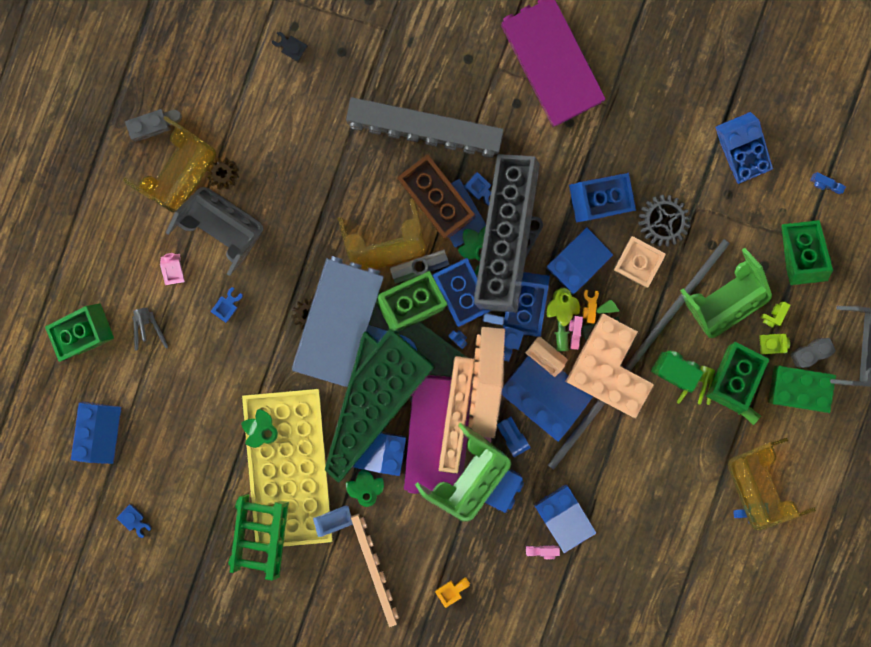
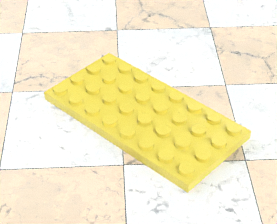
M319 389L242 396L244 421L256 419V411L261 409L271 416L272 425L278 431V437L272 443H264L257 448L247 446L252 503L273 506L279 501L289 502L283 546L333 542L332 533L318 537L313 518L330 512ZM266 430L265 436L271 437L272 432L270 430ZM253 511L254 523L272 524L273 516L271 514ZM254 530L255 542L270 543L271 535L269 533Z

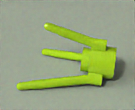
M701 366L700 368L704 373L699 382L703 383L698 404L702 403L707 384L710 388L715 377L716 370L706 366ZM687 391L682 392L677 400L678 404L685 397ZM707 397V405H710L711 399Z

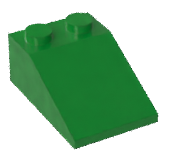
M820 220L782 224L786 270L790 285L828 281L833 268Z
M101 303L85 306L45 327L59 362L115 339Z

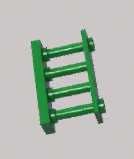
M248 494L239 496L236 501L237 516L232 555L228 562L230 573L239 571L241 567L264 571L266 573L265 579L273 581L280 577L289 502L279 501L273 506L249 502L250 495ZM248 510L271 514L273 516L272 524L265 525L247 521ZM245 529L269 533L271 535L270 543L263 544L244 540ZM243 548L267 552L268 561L261 563L242 559Z

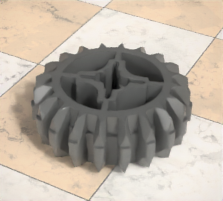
M660 195V201H658L657 197H653L654 204L647 201L646 204L649 209L642 207L641 210L646 214H639V218H643L644 221L638 223L639 225H645V228L640 230L641 233L648 232L644 238L648 239L652 236L651 244L655 243L657 239V246H661L664 241L666 247L670 244L669 240L673 245L677 244L675 238L682 241L683 237L680 233L687 235L688 232L683 228L690 227V224L685 223V221L691 219L690 216H684L689 210L685 209L682 211L681 209L685 204L681 203L678 206V198L671 202V195H668L666 201L664 195ZM661 205H666L673 208L676 211V213H666L665 210L662 209ZM656 208L657 220L650 224L651 212ZM662 216H665L664 218L673 217L668 222H666L667 226H665V223L656 225L663 219ZM679 218V227L673 233L672 222ZM660 227L668 236H660L652 229Z

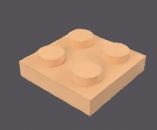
M631 236L614 271L648 288L666 254Z

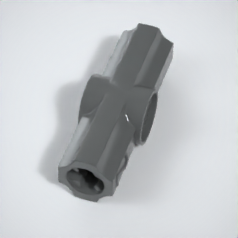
M441 250L392 267L390 271L395 284L420 276L428 271L432 272L449 266L445 250ZM421 261L425 264L424 271L417 272L414 269L416 262Z

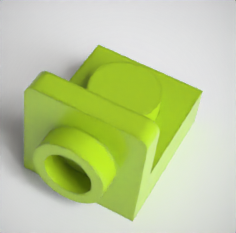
M780 302L772 310L771 314H773V317L761 314L760 318L764 319L763 323L770 327H774V325L780 326L791 305Z
M786 334L759 335L761 354L787 353V349L790 348L789 337H786Z

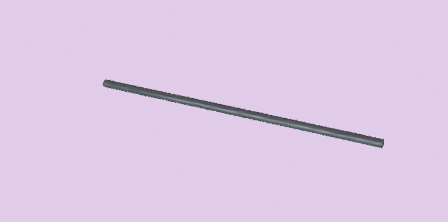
M723 239L684 289L689 295L730 244L728 241ZM682 294L624 366V369L628 371L633 369L685 302ZM601 400L596 402L550 461L549 467L553 470L556 468L605 405V402Z

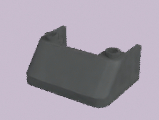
M201 187L175 212L166 230V233L169 235L177 226L185 231H194L199 227L229 247L226 256L233 262L227 272V275L230 276L244 261L263 232V226L253 217L211 189Z
M836 306V310L865 312L860 381L831 379L830 383L871 387V308Z

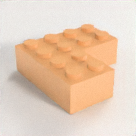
M605 314L600 315L565 381L635 419L654 385L620 367L638 332Z
M482 327L481 335L477 334L476 346H479V348H475L474 359L478 360V362H474L473 373L477 374V376H473L470 415H473V417L469 416L468 428H472L473 431L483 437L495 438L502 389L505 329Z

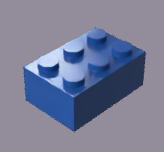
M468 258L432 275L458 327L492 311L479 309L474 304L478 279Z

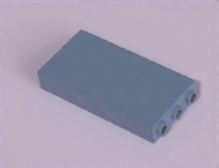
M332 256L331 259L326 258L292 370L348 387L363 332L367 330L383 276L379 275L380 271L369 268L366 271L361 269L362 265L353 262L347 265L342 263L343 259Z

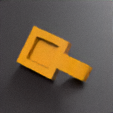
M585 290L583 296L588 304L583 309V319H586V323H595L596 302L599 293L595 291L594 297L590 298L588 297V290Z
M466 577L455 585L451 580L435 590V593L446 608L462 598L459 592L468 588L470 583Z

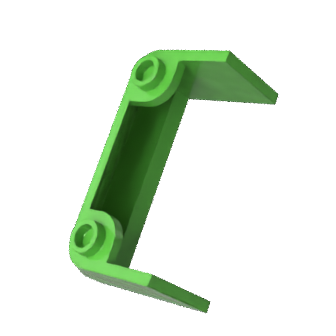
M746 248L742 249L746 261L738 264L736 267V278L705 298L702 294L689 296L684 288L680 290L688 309L709 338L717 337L767 304L772 297L762 266Z
M459 423V428L470 438L468 449L475 455L454 486L447 482H441L433 491L418 482L415 486L423 498L462 521H470L475 517L509 470L510 460L483 436Z

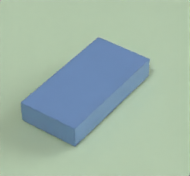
M485 314L483 321L503 325L504 318Z
M343 506L313 518L318 537H323L353 525L349 506Z

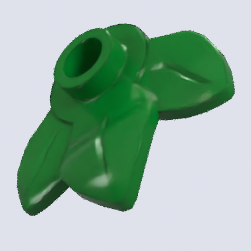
M486 226L479 233L472 229H465L463 231L465 245L461 246L458 251L464 258H476L478 261H481L482 254H479V250L483 248Z
M258 409L256 411V419H248L241 423L243 430L249 435L245 442L249 447L257 448L264 443H272L278 437V431L272 425L271 416L264 410ZM266 430H270L272 432L271 437L265 436Z
M365 469L358 473L356 481L346 482V490L350 497L358 499V502L363 507L374 505L377 496L384 489L383 478L373 479L370 472ZM365 494L370 495L369 500L363 499Z

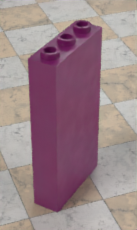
M538 0L537 5L533 7L528 5L520 10L521 13L515 16L510 14L503 18L504 21L501 23V27L546 116L554 128L603 103L606 99L556 1Z
M428 375L413 393L404 490H408L409 493H419L415 486L417 482L431 491L441 482H447L454 486L464 472L467 436L465 434L463 436L458 473L439 471L452 377ZM473 379L471 381L469 402L465 426L467 427L469 425Z

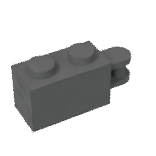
M159 109L127 120L125 124L131 140L137 142L170 131V125L179 123L182 120V114L177 110L165 112Z

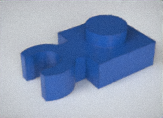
M477 172L464 185V188L477 200L483 197V202L487 206L490 205L488 198L491 192L488 189L491 184Z
M818 172L814 173L810 179L814 186L821 190L826 188L837 194H843L846 186Z
M233 287L228 290L227 299L221 296L210 311L225 323L228 322L238 308L234 305L235 301H239L243 297V294L240 293L238 297L234 298L232 292L235 288Z
M453 330L449 334V337L462 349L468 344L465 341L467 337L462 332L458 331L456 333Z
M129 504L117 517L129 531L135 528L140 538L145 536L141 532L142 527H145L148 531L152 529L150 524L141 521L145 516L132 504Z

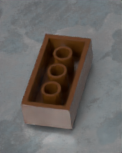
M428 154L397 177L398 181L445 241L476 218L473 211Z

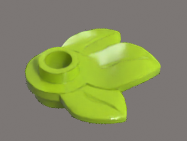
M566 288L556 290L553 294V300L547 306V317L556 316L562 326L570 323L573 314L578 315L580 313L578 300L572 297L571 292Z

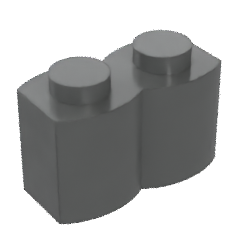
M818 338L809 343L808 346L795 349L790 356L796 367L804 368L815 364L818 359L830 357L836 350L830 338Z

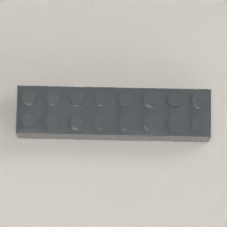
M352 97L350 98L346 117L347 124L354 130L362 131V128L369 129L370 133L381 135V132L388 133L389 137L397 139L400 136H404L411 142L423 140L427 145L437 146V144H442L445 146L444 148L449 150H456L457 147L469 154H474L475 151L481 152L482 156L488 158L498 155L503 129Z
M497 155L474 304L479 309L517 312L540 167L539 162L534 156Z

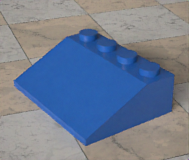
M529 356L519 365L501 389V394L557 441L563 437L593 398L592 395L565 382L568 375L564 371H561L554 377Z

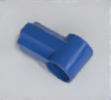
M511 416L497 424L514 457L531 448Z

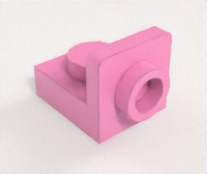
M169 253L161 257L160 267L165 285L184 282L185 278L180 262V254Z

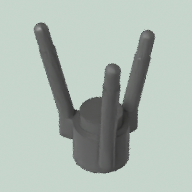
M148 308L134 310L132 318L134 322L135 350H138L139 343L138 326H140L142 340L145 342L146 333L144 325L149 324V320H151L164 347L168 348V344L154 318L153 312H149Z

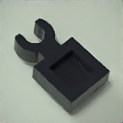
M277 32L276 34L282 40L279 43L272 40V44L275 47H283L282 54L299 63L308 45L293 36H290L289 40H287L283 33Z

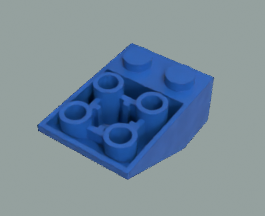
M749 112L715 127L737 184L773 170L759 119L754 114Z

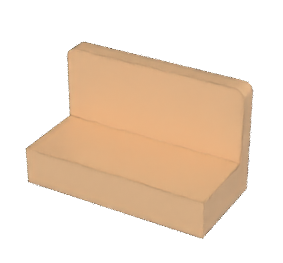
M537 337L525 352L554 377L563 370L568 361L566 357L541 337Z

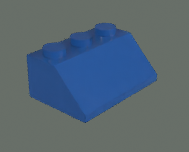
M90 402L79 403L71 460L114 464L122 407Z

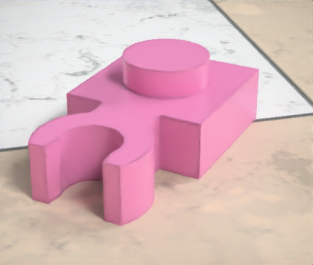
M574 316L573 320L569 323V331H572L570 349L579 350L583 317Z
M527 546L526 555L544 556V559H555V556H560L559 546Z

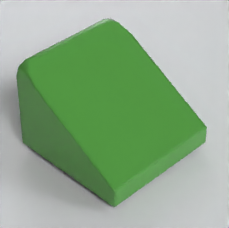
M612 300L606 301L596 309V314L620 312Z

